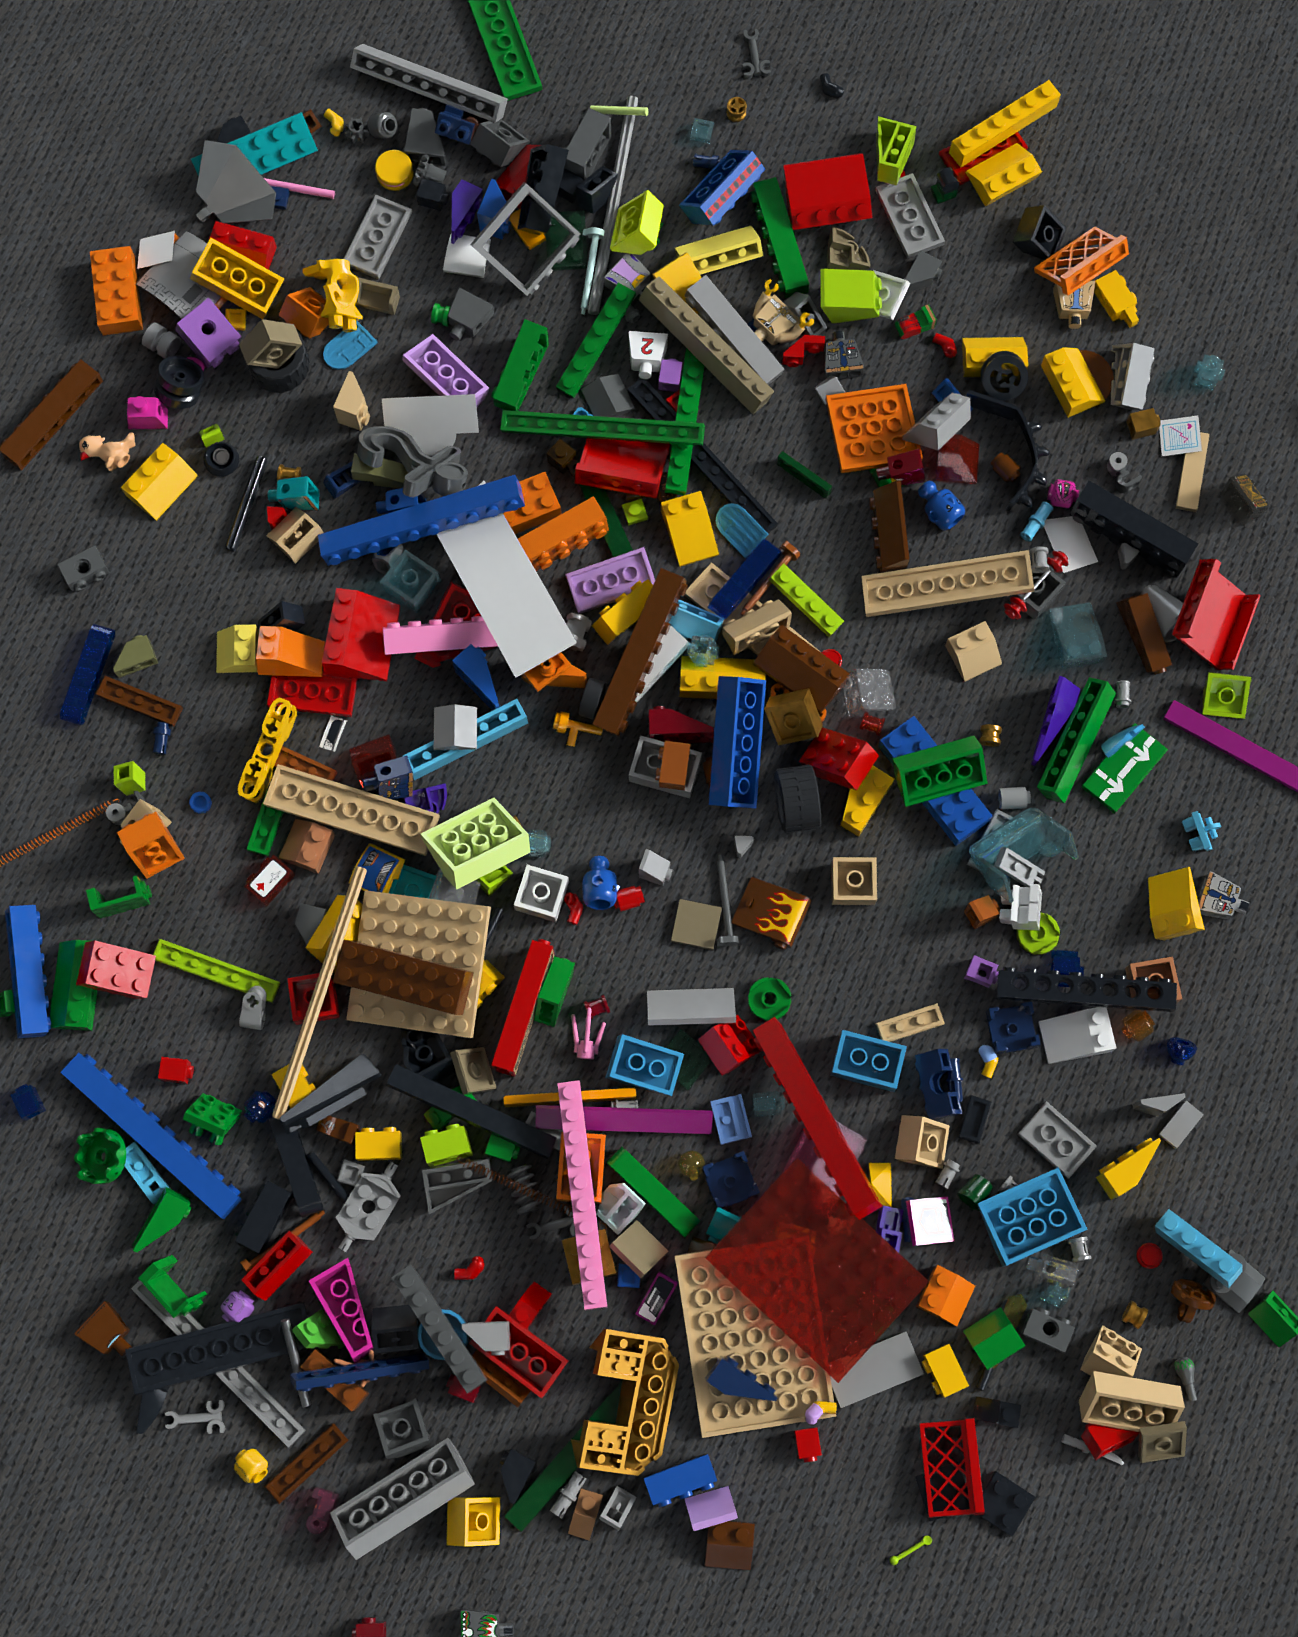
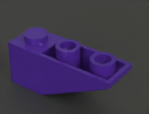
M462 179L452 193V244L456 242L458 237L461 238L463 236L467 224L472 223L477 209L479 210L483 200V189Z

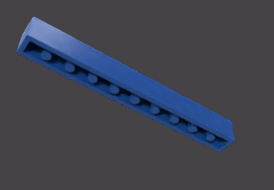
M512 475L319 534L318 540L321 557L328 566L337 565L346 560L357 559L369 553H376L389 547H396L402 543L416 541L425 536L436 535L439 532L455 529L468 523H475L484 518L495 517L508 511H515L525 506L521 484L516 475Z
M78 1053L61 1073L220 1218L225 1219L241 1202L242 1198L238 1196L241 1192L233 1184L227 1186L222 1181L225 1177L216 1169L211 1171L207 1168L208 1162L201 1155L198 1154L195 1157L190 1152L193 1148L184 1140L179 1142L175 1139L176 1133L167 1125L163 1128L158 1123L161 1120L152 1111L149 1113L142 1109L144 1104L136 1097L131 1099L126 1094L129 1091L120 1082L117 1085L110 1079L113 1076L104 1068L99 1070L95 1066L97 1063L95 1059L89 1054L84 1056Z

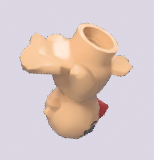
M132 432L120 442H107L103 444L102 442L105 438H101V436H86L81 439L79 443L81 461L89 457H100L106 462V468L111 472L117 466L122 468L128 463L130 459L129 449L136 446L135 436Z

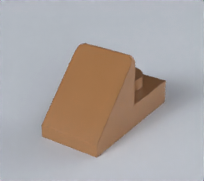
M581 1488L568 1534L590 1540L603 1497L602 1494Z

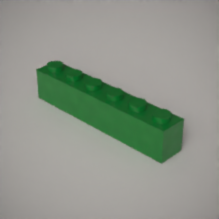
M777 177L753 183V191H750L752 203L757 205L755 212L757 220L761 221L763 225L761 227L763 239L767 238L768 241L766 249L768 256H772L774 261L772 262L773 273L778 274L779 280H777L779 292H783L785 298H789L795 292L808 293L810 284Z
M1088 678L1037 786L1046 799L1065 804L1116 695L1108 681Z

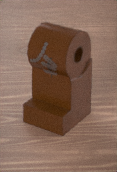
M327 1116L318 1122L316 1131L354 1146L355 1132H359L361 1127L352 1122Z

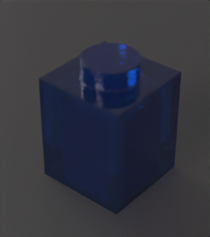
M22 1085L15 1089V1093L10 1095L21 1119L25 1121L46 1111L36 1087L32 1085Z

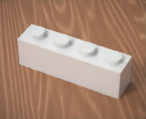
M670 626L668 634L663 635L661 639L662 648L658 655H654L652 671L650 674H646L643 681L645 682V687L641 694L638 693L635 699L636 702L645 695L691 645L672 626Z

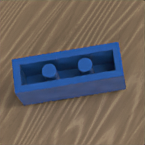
M708 1454L647 1476L644 1478L652 1504H658L660 1508L672 1503L671 1498L679 1496L681 1500L692 1496V1490L697 1488L705 1491L715 1487L713 1482H716L717 1478Z

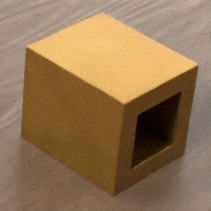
M1154 408L1131 413L1126 421L1132 440L1156 434L1161 425L1160 417L1158 414H1155Z

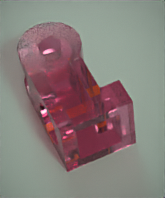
M320 1487L314 1489L312 1497L318 1500L313 1514L308 1517L306 1522L309 1532L319 1534L328 1527L331 1519L330 1512L334 1510L339 1494Z

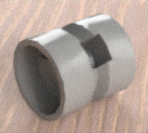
M153 323L145 331L142 345L151 351L157 350V354L166 359L174 356L179 350L181 338L170 331L167 332V329L158 323Z

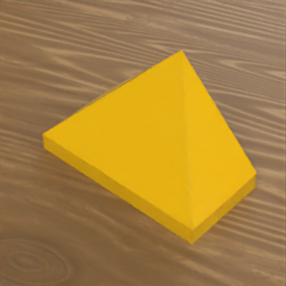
M869 1163V1182L881 1204L892 1207L891 1163Z

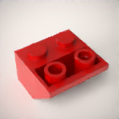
M736 1015V1023H720L698 1039L722 1076L762 1051L756 1046L753 1040L754 1037L739 1015Z

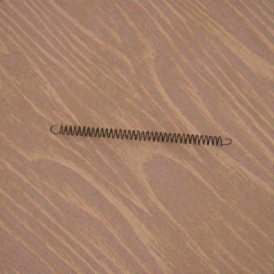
M467 1159V1160L465 1161V1163H466V1162L469 1160L467 1169H468V1167H469V1165H470V1163H471V1162H470V1159ZM479 1164V1165H480V1170L484 1167V1171H483V1173H482V1176H483V1174H484V1172H485L486 1169H485V1166H482V1167H481V1164ZM494 1171V1172H495V1177H494L493 1181L495 1180L496 1176L499 1174V1178H498V1180H497V1183H498V1181H499V1179H500L501 1176H500V1173H497V1174H496V1171ZM509 1178V1179H510V1184H509L508 1188L510 1187L511 1183L514 1181V1185H513V1187H512V1190H513V1188H514V1186H515L516 1183H515V1180H512V1181H511V1178ZM524 1185V1186H525V1191H524L523 1195L525 1194L526 1190L529 1188V1192H528V1194H527V1197H528L530 1191L533 1190V1193H532V1195H531V1197H530V1198H532L533 1194H534L535 1192H537V1190H536V1191H534V1189H531V1190H530V1187H527V1188H526V1185ZM539 1192V1193H540V1198L544 1195V1199H543V1201H542V1204H543L545 1198L548 1197V1200H547V1202H546V1204H545V1205H547L548 1201H549L550 1199H552V1197H551V1198H549V1196H546V1197H545V1194H542V1195H541V1192ZM565 1204V1205H566V1210H565L564 1214L566 1213L567 1209L570 1207V1211H569V1213H568V1216H569V1214H570V1212H571L572 1209H571V1206H568V1207H567V1204Z

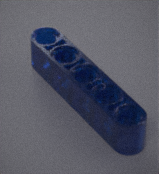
M764 539L713 597L707 608L723 620H726L773 566L775 559L779 558L782 550Z
M93 624L90 628L61 708V720L79 725L84 724V717L86 718L92 702L91 698L94 697L99 683L98 679H100L106 663L104 660H107L113 644L112 640L114 641L115 638L114 629Z

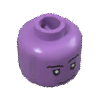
M242 1290L231 1292L221 1304V1310L224 1313L222 1318L227 1322H240L243 1318L249 1317L254 1311V1300Z

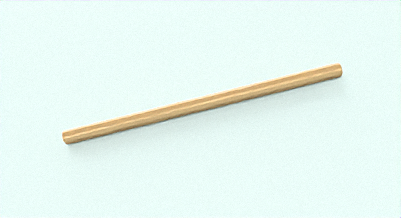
M355 867L272 1117L280 1120V1117L287 1111L367 872L365 868Z

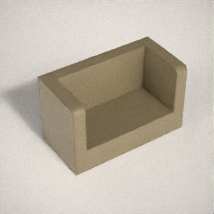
M358 278L359 293L355 305L395 315L400 299L398 287Z

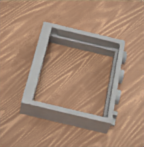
M523 182L470 245L528 296L529 293L532 295L539 288L540 285L538 283L542 278L546 279L553 271L551 269L556 262L559 264L566 257V250L576 245L581 233L529 185ZM528 194L559 222L569 234L528 282L523 285L482 247Z

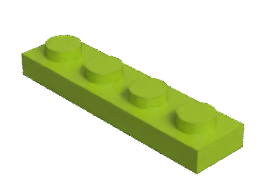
M785 564L768 579L828 637L844 622Z

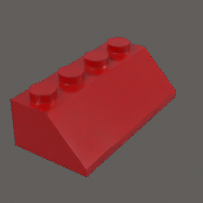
M496 1306L485 1322L509 1321L510 1349L505 1351V1355H491V1351H484L473 1339L469 1344L540 1398H543L569 1360Z

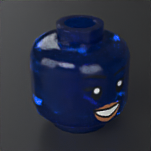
M266 1090L262 1092L255 1091L244 1102V1109L246 1111L244 1115L252 1123L255 1121L264 1123L273 1114L277 1101Z

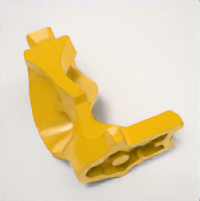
M345 259L317 260V264L303 268L304 276L315 277L320 280L327 279L326 285L323 286L326 294V304L321 317L329 319V328H343V332L346 333L357 331L356 321L362 320L363 316L355 306L359 293V280L351 273L350 262Z

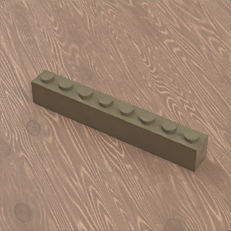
M660 276L645 287L639 301L752 414H755L768 402L774 390Z

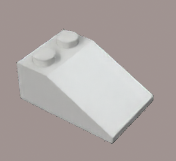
M1106 1007L1086 1009L1038 1021L1048 1064L1108 1053L1116 1049Z

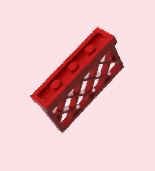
M975 1419L919 1423L929 1518L984 1515L985 1509ZM961 1426V1437L955 1442L946 1432L950 1427ZM940 1427H946V1429L942 1431ZM926 1428H935L941 1434L934 1443H931L925 1437ZM943 1436L953 1444L946 1455L935 1446ZM961 1440H962L963 1448H962L960 1445H958V1443H959ZM926 1443L931 1446V1447L928 1449V1451H927ZM955 1447L964 1454V1459L959 1465L948 1457ZM932 1449L943 1456V1459L936 1467L928 1461L927 1457ZM945 1459L956 1468L949 1478L938 1470ZM964 1463H965V1471L961 1468V1466H962ZM928 1466H930V1467L933 1469V1471L930 1473V1475H929V1467H928ZM958 1470L966 1476V1483L961 1489L951 1481V1478ZM935 1472L946 1480L939 1490L930 1484V1478ZM947 1483L959 1491L951 1502L940 1493ZM966 1487L968 1495L963 1491ZM931 1489L936 1493L933 1497L931 1496ZM960 1494L969 1500V1509L960 1510L953 1504ZM937 1496H940L948 1503V1506L943 1511L933 1512L932 1502ZM950 1506H951L953 1509H955V1510H953V1511H947Z

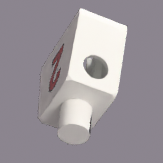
M629 331L631 369L639 371L640 378L649 379L651 372H659L661 370L662 359H664L667 350L668 334Z

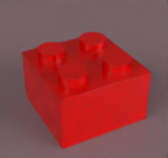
M320 973L287 978L292 1018L296 1025L303 1024ZM333 974L316 1022L340 1018Z

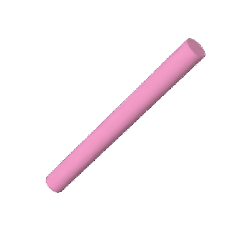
M264 178L270 186L288 188L292 192L334 199L335 191Z

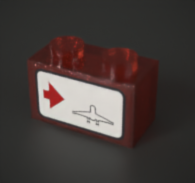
M274 854L271 858L267 857L261 863V869L256 874H251L246 880L247 884L244 886L248 892L266 907L295 876L294 872Z

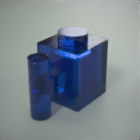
M1051 950V958L1053 959L1050 970L1060 971V975H1069V972H1080L1084 976V967L1080 966L1078 951ZM1064 982L1058 984V986L1060 987H1069V985Z

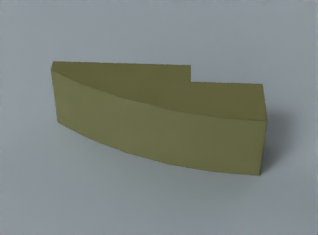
M354 453L351 469L353 480L371 481L374 483V486L403 488L405 475L408 474L403 464L383 458L382 466L373 468L362 462L357 454Z

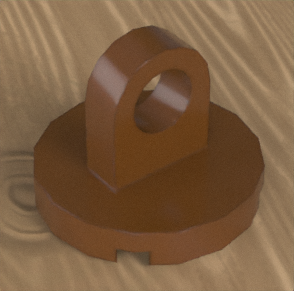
M1178 1279L1174 1281L1171 1286V1293L1181 1301L1178 1308V1320L1190 1323L1197 1309H1212L1216 1302V1296L1209 1289L1206 1292L1202 1289L1203 1286L1200 1283L1192 1280Z

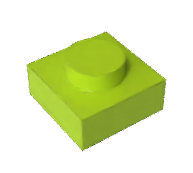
M642 499L622 505L628 526L648 520Z

